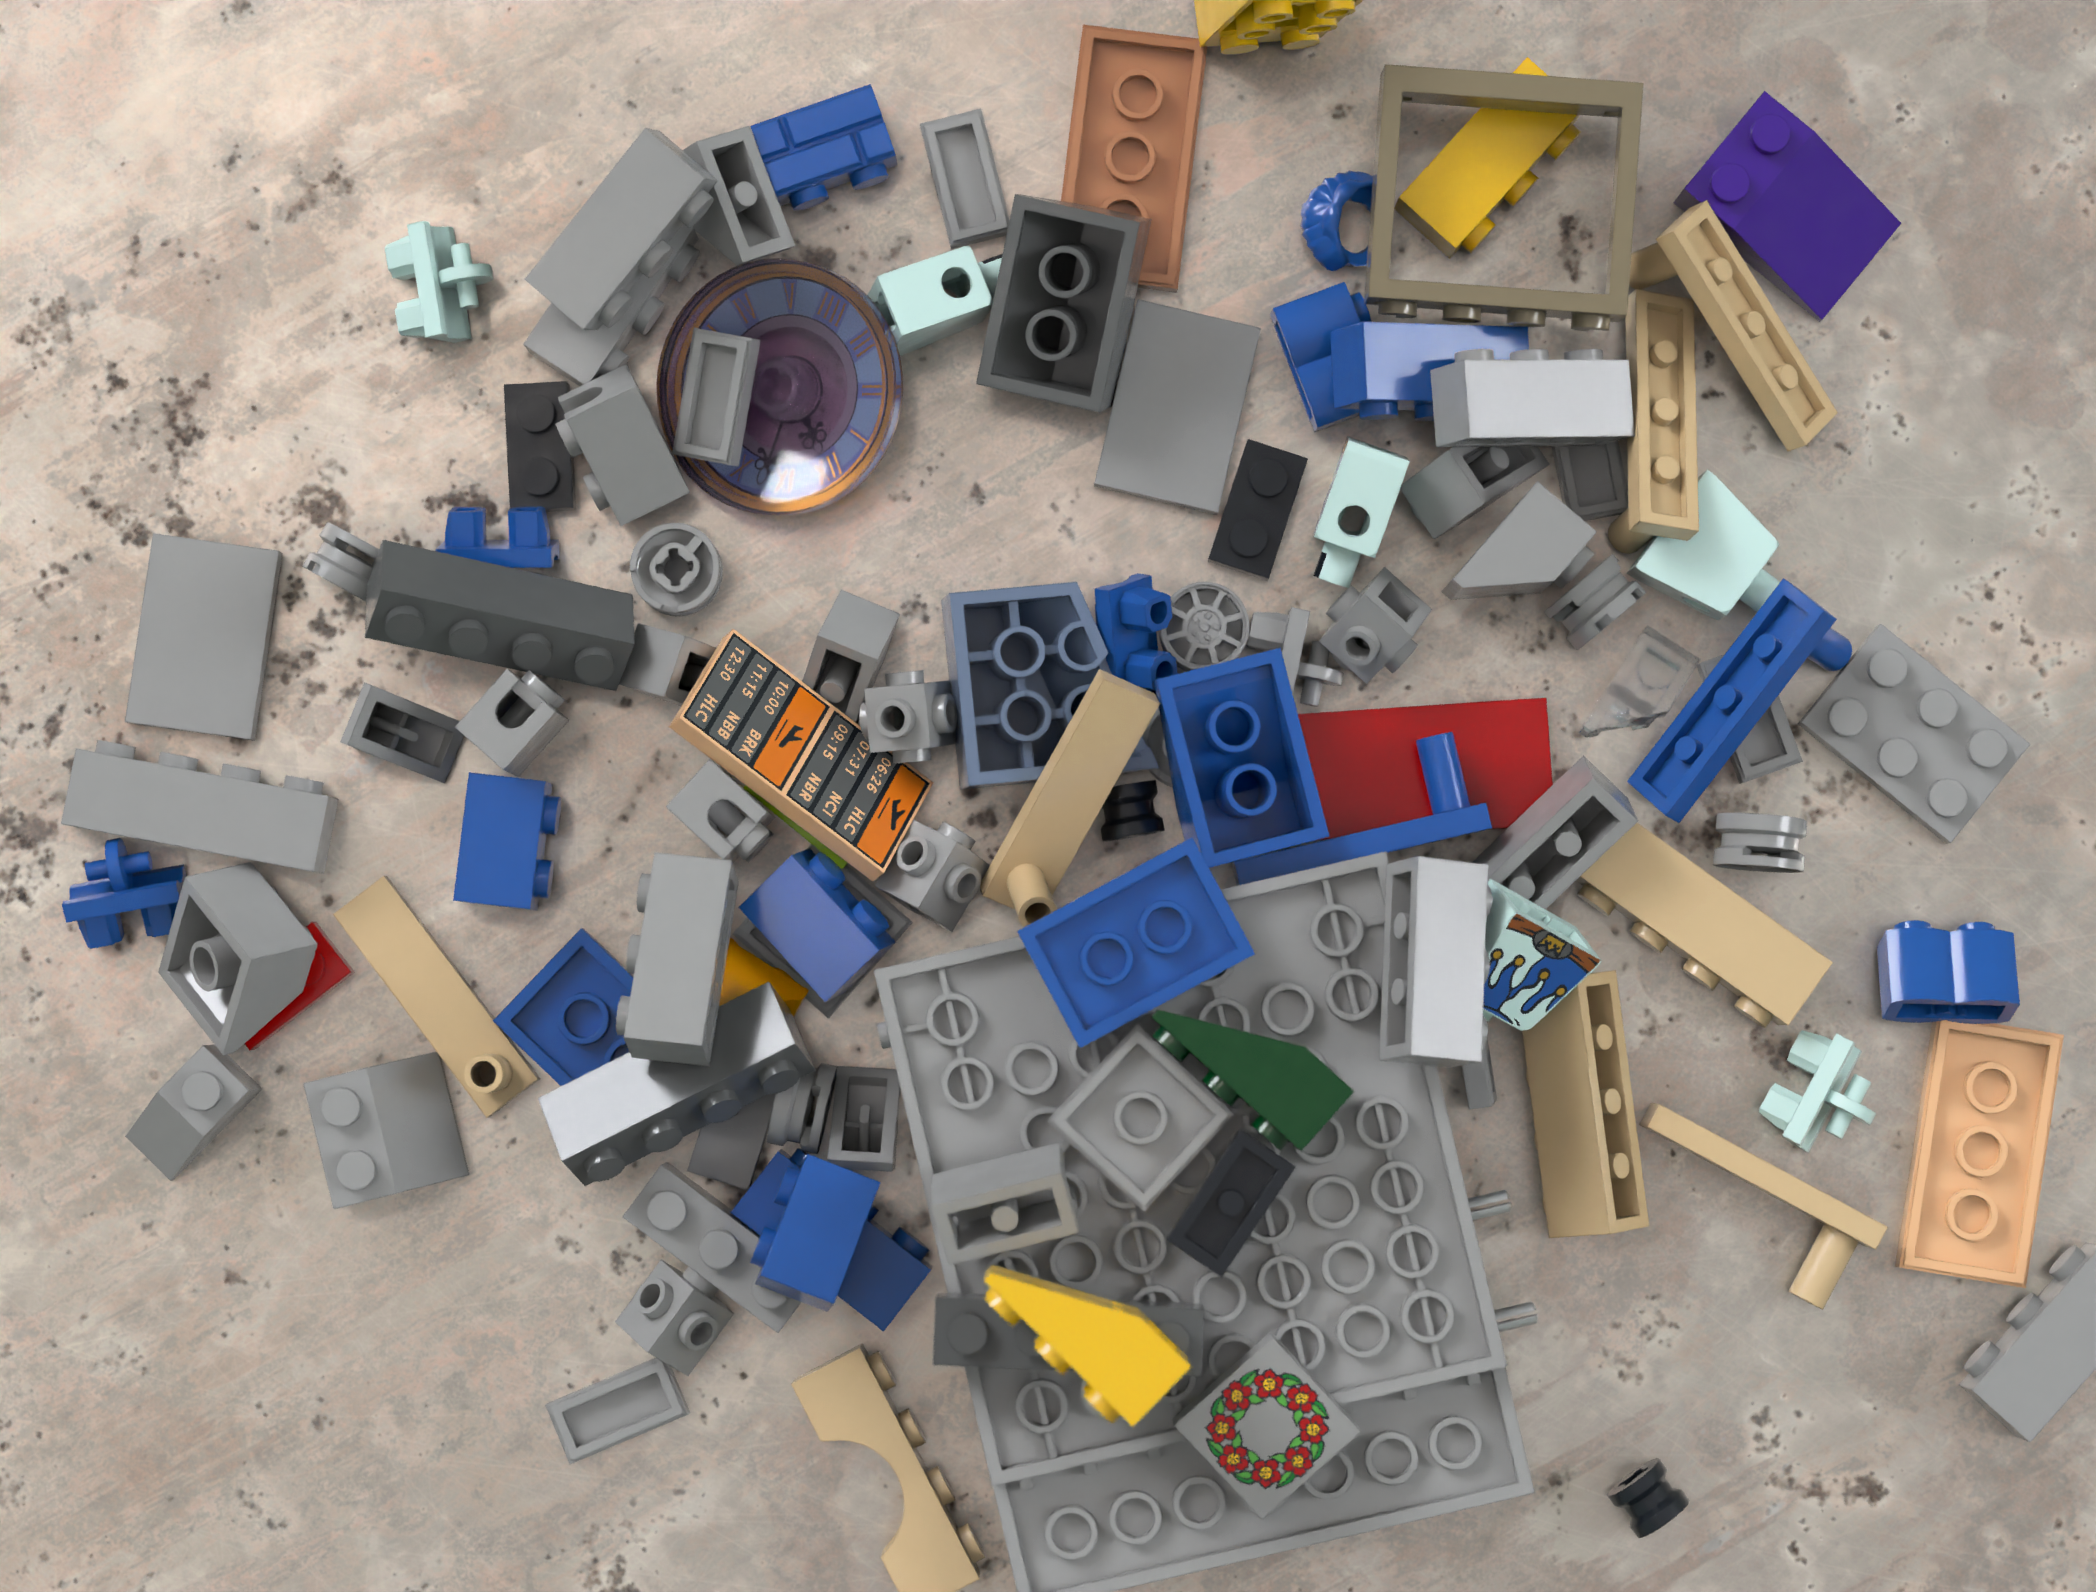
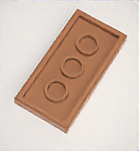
M1083 24L1061 201L1090 205L1152 219L1137 288L1177 293L1207 47H1200L1198 38Z

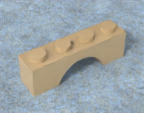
M862 1343L795 1378L791 1385L821 1442L851 1441L867 1446L881 1455L898 1477L904 1498L903 1519L896 1534L881 1554V1559L898 1592H956L979 1580L980 1569L976 1562L986 1558L983 1549L968 1523L959 1528L957 1527L947 1507V1504L956 1500L953 1491L939 1466L930 1470L927 1469L917 1447L926 1443L925 1438L909 1408L898 1413L887 1391L896 1386V1382L881 1353L877 1351L869 1356Z

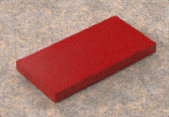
M1547 697L1298 714L1329 832V837L1314 841H1324L1433 815L1416 740L1434 735L1453 732L1470 806L1487 804L1492 828L1488 830L1507 829L1553 785Z

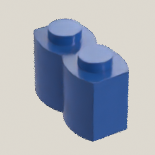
M1345 282L1273 308L1270 316L1314 432L1359 416V409H1334L1330 332L1360 322H1372L1361 293L1358 292L1350 295Z
M1905 921L1896 924L1893 929L1886 930L1877 946L1882 1019L1907 1023L1943 1020L1966 1024L2002 1023L2010 1021L2020 1005L2014 933L1996 930L1995 926L1991 923L1970 922L1959 926L1956 931L1949 932L1932 928L1931 924L1925 921Z

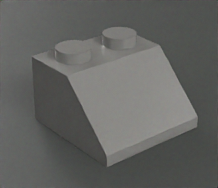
M1537 481L1442 590V593L1450 600L1539 594L1553 582L1562 589L1573 580L1595 554L1585 545L1596 534V531Z
M252 862L185 876L158 973L221 1054L227 1055L237 1051L303 992L312 961L315 957L317 942L313 939L310 931L299 922L282 901L276 889L269 885Z
M437 1052L303 1083L333 1209L470 1175L442 1059Z

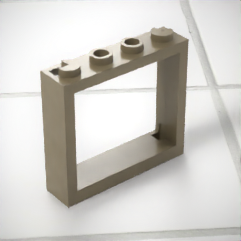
M1385 64L1380 75L1364 304L1379 305L1378 314L1395 315L1396 318L1417 317V308L1443 310L1442 320L1451 322L1478 323L1481 322V313L1507 314L1506 324L1511 326L1545 327L1546 317L1571 319V329L1587 332L1589 330L1609 331L1610 322H1620L1627 316L1644 83ZM1402 102L1618 118L1605 294L1389 279Z

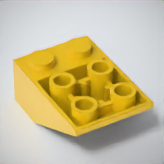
M1194 0L1200 47L1220 46L1222 54L1251 52L1259 48L1260 42L1281 41L1282 48L1287 50L1312 47L1320 43L1319 38L1324 34L1336 29L1337 23L1341 19L1356 11L1355 7L1363 0Z
M991 1265L985 1272L984 1281L991 1288L985 1293L984 1299L1011 1326L1014 1327L1023 1319L1039 1334L1034 1340L1036 1343L1034 1348L1060 1374L1064 1375L1072 1367L1088 1382L1083 1388L1085 1392L1083 1396L1112 1424L1122 1416L1130 1425L1134 1426L1191 1368L1187 1355L1139 1308L995 1265Z

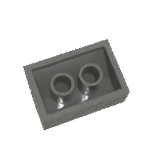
M1015 194L976 384L1096 412H1102L1112 407L1152 219L1090 205Z

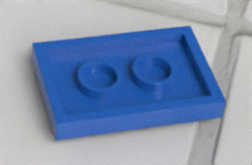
M1192 837L1017 931L1079 1048L1255 954Z
M581 928L501 1011L493 1022L560 1086H563L629 1052L624 1035H617L616 1016L620 997L631 996L634 976L628 973L627 969L584 928Z

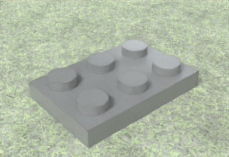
M1882 624L1874 628L1848 663L1841 669L1798 723L1800 727L1945 844L1951 843L2030 745L2029 742Z

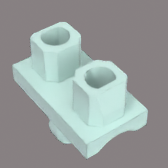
M428 221L408 224L409 236L392 242L385 247L387 266L392 277L400 280L416 277L419 298L397 303L395 315L398 332L402 336L431 338L453 343L472 339L467 309L479 306L476 285L493 280L492 266L484 263L472 264L469 243L456 244L453 227L430 226Z
M1802 1030L1789 1052L1787 1061L1814 1075L1802 1097L1774 1083L1759 1108L1761 1115L1784 1132L1782 1136L1787 1141L1809 1153L1832 1107L1836 1110L1825 1131L1840 1139L1843 1138L1853 1118L1870 1125L1876 1115L1874 1111L1861 1104L1871 1085L1870 1081L1854 1074L1845 1093H1840L1862 1051L1854 1046L1855 1043L1837 1033L1834 1039L1831 1040L1825 1036Z

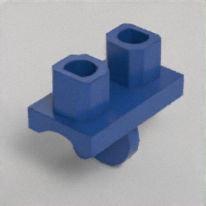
M453 507L448 512L445 541L436 548L437 552L510 568H552L554 560H559L560 558L559 539H550V528L545 507L510 508L508 510L509 540H487L486 508Z
M1139 573L1129 576L1123 582L1095 588V624L1108 651V655L1105 658L1111 674L1148 691H1156L1154 680L1177 674L1176 658L1170 652L1159 651L1157 643V631L1167 628L1172 619L1171 596L1153 590L1152 576Z
M121 838L107 840L105 843V859L85 863L86 877L89 882L73 884L69 888L70 898L62 903L66 923L78 922L79 929L90 949L109 946L122 941L125 933L120 913L138 909L141 910L147 936L169 935L184 878L187 876L184 864L152 870L153 864L149 851L128 855L124 841Z

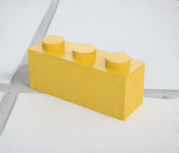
M1528 57L1513 72L1514 74L1548 76ZM1480 108L1399 196L1394 209L1449 259L1462 246L1472 253L1495 228L1496 224L1488 217L1504 199L1514 207L1537 182L1539 178L1531 172L1536 164L1547 153L1554 160H1557L1579 136L1581 131L1573 124L1580 115Z

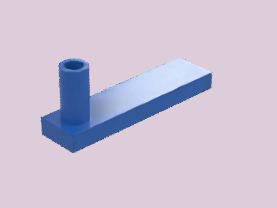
M1783 578L1627 782L1665 816L1680 823L1807 658L1827 671H1837L1848 663L1852 654V645L1845 636L1831 628L1837 618L1798 587Z
M1453 732L1416 740L1433 815L1234 861L1232 866L1237 886L1385 851L1390 853L1492 828L1487 804L1470 806Z

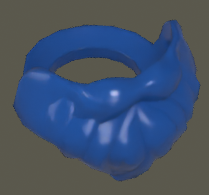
M1350 170L1346 173H1337L1335 177L1325 178L1321 185L1311 190L1308 200L1302 204V220L1300 225L1303 231L1302 236L1306 239L1307 246L1312 251L1313 256L1327 270L1335 271L1343 268L1345 265L1351 267L1367 266L1368 246L1358 253L1347 251L1340 241L1339 223L1342 207L1347 201L1363 205L1371 212L1372 175Z

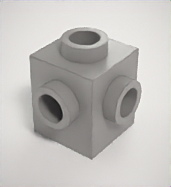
M1384 567L1361 592H1358L1351 585L1326 612V615L1334 622L1319 642L1331 652L1332 657L1341 667L1354 672L1367 684L1384 666L1391 673H1394L1407 660L1418 646L1411 638L1432 609Z
M923 670L886 673V686L864 689L865 701L860 707L859 721L865 739H869L870 753L892 751L893 763L932 760L931 748L956 744L957 709L952 697L951 680L924 683Z
M913 820L887 869L879 877L875 886L910 911L953 932L968 904L977 894L981 880L990 865L970 851L975 840L959 829L942 822L936 831Z
M660 1260L615 1322L647 1353L689 1376L734 1313L715 1297L719 1289L690 1267L683 1273L665 1261Z

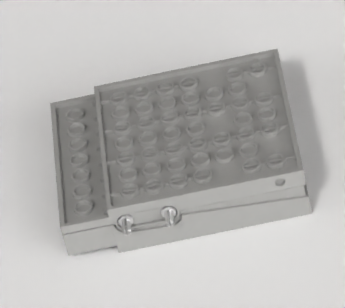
M1386 851L1221 889L1255 954L1082 1048H1079L1020 936L874 970L885 1022L877 1023L882 1049L892 1048L947 1292L985 1294L991 1288L984 1281L985 1272L991 1265H995L1109 1300L1202 1304L1205 1309L1202 1377L1182 1376L1134 1426L1130 1425L1122 1416L1112 1424L1100 1414L1083 1396L1085 1393L1083 1388L1088 1382L1076 1371H1067L1062 1375L1057 1370L965 1366L1017 1592H1113L1535 1493L1505 1367L1507 1363L1499 1332L1537 1324L1538 1314L1497 1322V1320L1533 1312L1537 1309L1534 1303L1530 1301L1494 1310L1473 1220L1510 1212L1512 1202L1470 1210L1472 1207L1510 1199V1196L1506 1190L1476 1197H1467L1437 1066L1379 1060L1387 864H1389ZM1156 1010H1162L1304 1046L1355 1092L1302 1151L1295 1148L1290 1142L1280 1151L1251 1125L1259 1114L1247 1103L1239 1098L1232 1106H1229L1202 1081L1210 1071L1191 1053L1182 1062L1179 1061L1152 1036L1159 1029L1160 1025L1151 1018V1015ZM1136 1024L1234 1114L1145 1212L1047 1122ZM1241 1129L1296 1166V1168L1224 1275L1220 1277L1167 1241L1166 1237L1238 1130ZM1060 1142L1064 1154L1068 1187H1073L1077 1200L1079 1233L948 1265L931 1208L932 1174ZM1271 1331L1358 1424L1361 1433L1262 1520L1178 1431L1172 1419Z

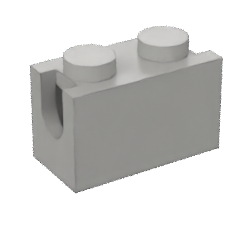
M627 364L557 397L566 419L555 423L571 457L574 458L583 453L593 472L583 476V479L599 511L611 506L620 526H623L690 493L683 475Z
M506 669L455 728L501 769L519 777L567 724L569 719L557 710L565 699L539 676L528 670L521 678Z
M711 759L705 763L666 806L669 811L719 857L725 860H732V863L739 856L747 862L751 861L774 835L767 826L775 817ZM734 806H738L747 815V817L740 813ZM718 827H719L728 837H725V836L720 832V830L718 829Z
M1060 1142L932 1174L931 1208L948 1265L1079 1233L1077 1200L1073 1187H1068L1064 1154Z

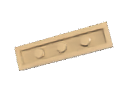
M1707 200L1688 208L1656 238L1657 243L1631 253L1629 285L1634 289L1643 290L1678 275L1786 450L1791 451L1803 447L1838 412Z
M1635 289L1628 296L1627 316L1625 317L1626 360H1629L1635 432L1634 437L1627 438L1628 508L1608 528V538L1612 546L1626 554L1638 551L1654 535L1688 541L1699 532L1694 300Z
M1098 670L981 880L980 890L982 896L1015 909L1023 927L1057 910L1052 895L1158 709L1160 702L1155 693L1103 670Z
M388 876L381 877L333 914L486 1118L491 1117L541 1079L509 1036L493 1022L494 1016Z
M1650 1103L1639 1124L1824 1224L1788 1291L1822 1310L1858 1243L1876 1250L1888 1228L1884 1224L1661 1104Z

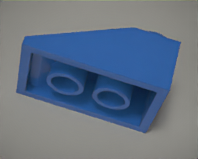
M1281 648L1154 680L1157 698L1160 702L1159 711L1176 810L1185 841L1191 837L1194 839L1209 868L1329 837Z

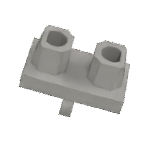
M1291 607L1288 615L1273 612H1254L1246 647L1262 651L1281 648L1292 694L1296 678L1304 680L1300 703L1318 707L1323 684L1341 686L1344 673L1327 668L1330 651L1319 641H1312L1308 663L1300 662L1310 611Z

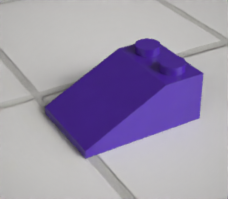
M1766 91L1761 94L1673 202L1685 212L1688 208L1707 200L1743 260L1819 322L1823 320L1901 225V222L1814 130Z

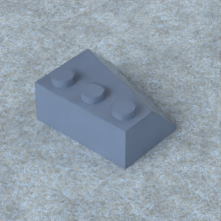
M1077 582L949 593L941 600L948 675L949 680H951L952 697L957 709L955 745L960 790L1036 783L1098 670L1100 669L1112 674L1105 658L1108 655L1107 648ZM1143 735L1122 773L1159 768L1151 747L1148 748Z

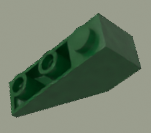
M1156 1010L1151 1015V1018L1160 1025L1159 1029L1152 1036L1179 1061L1182 1062L1191 1053L1210 1071L1202 1081L1229 1106H1232L1239 1098L1247 1103L1259 1114L1251 1125L1280 1151L1289 1142L1295 1148L1302 1151L1355 1092L1304 1046L1162 1010Z

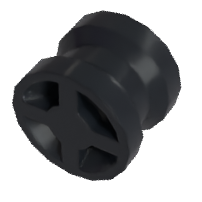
M1156 780L1113 787L1102 806L1105 816V823L1100 829L1103 842L1165 831L1163 818L1155 813L1153 799L1158 793Z
M1659 1458L1652 1459L1633 1470L1614 1485L1607 1494L1614 1506L1624 1508L1631 1517L1630 1528L1638 1538L1645 1537L1663 1527L1681 1513L1690 1502L1681 1489L1672 1488L1666 1480L1667 1469Z

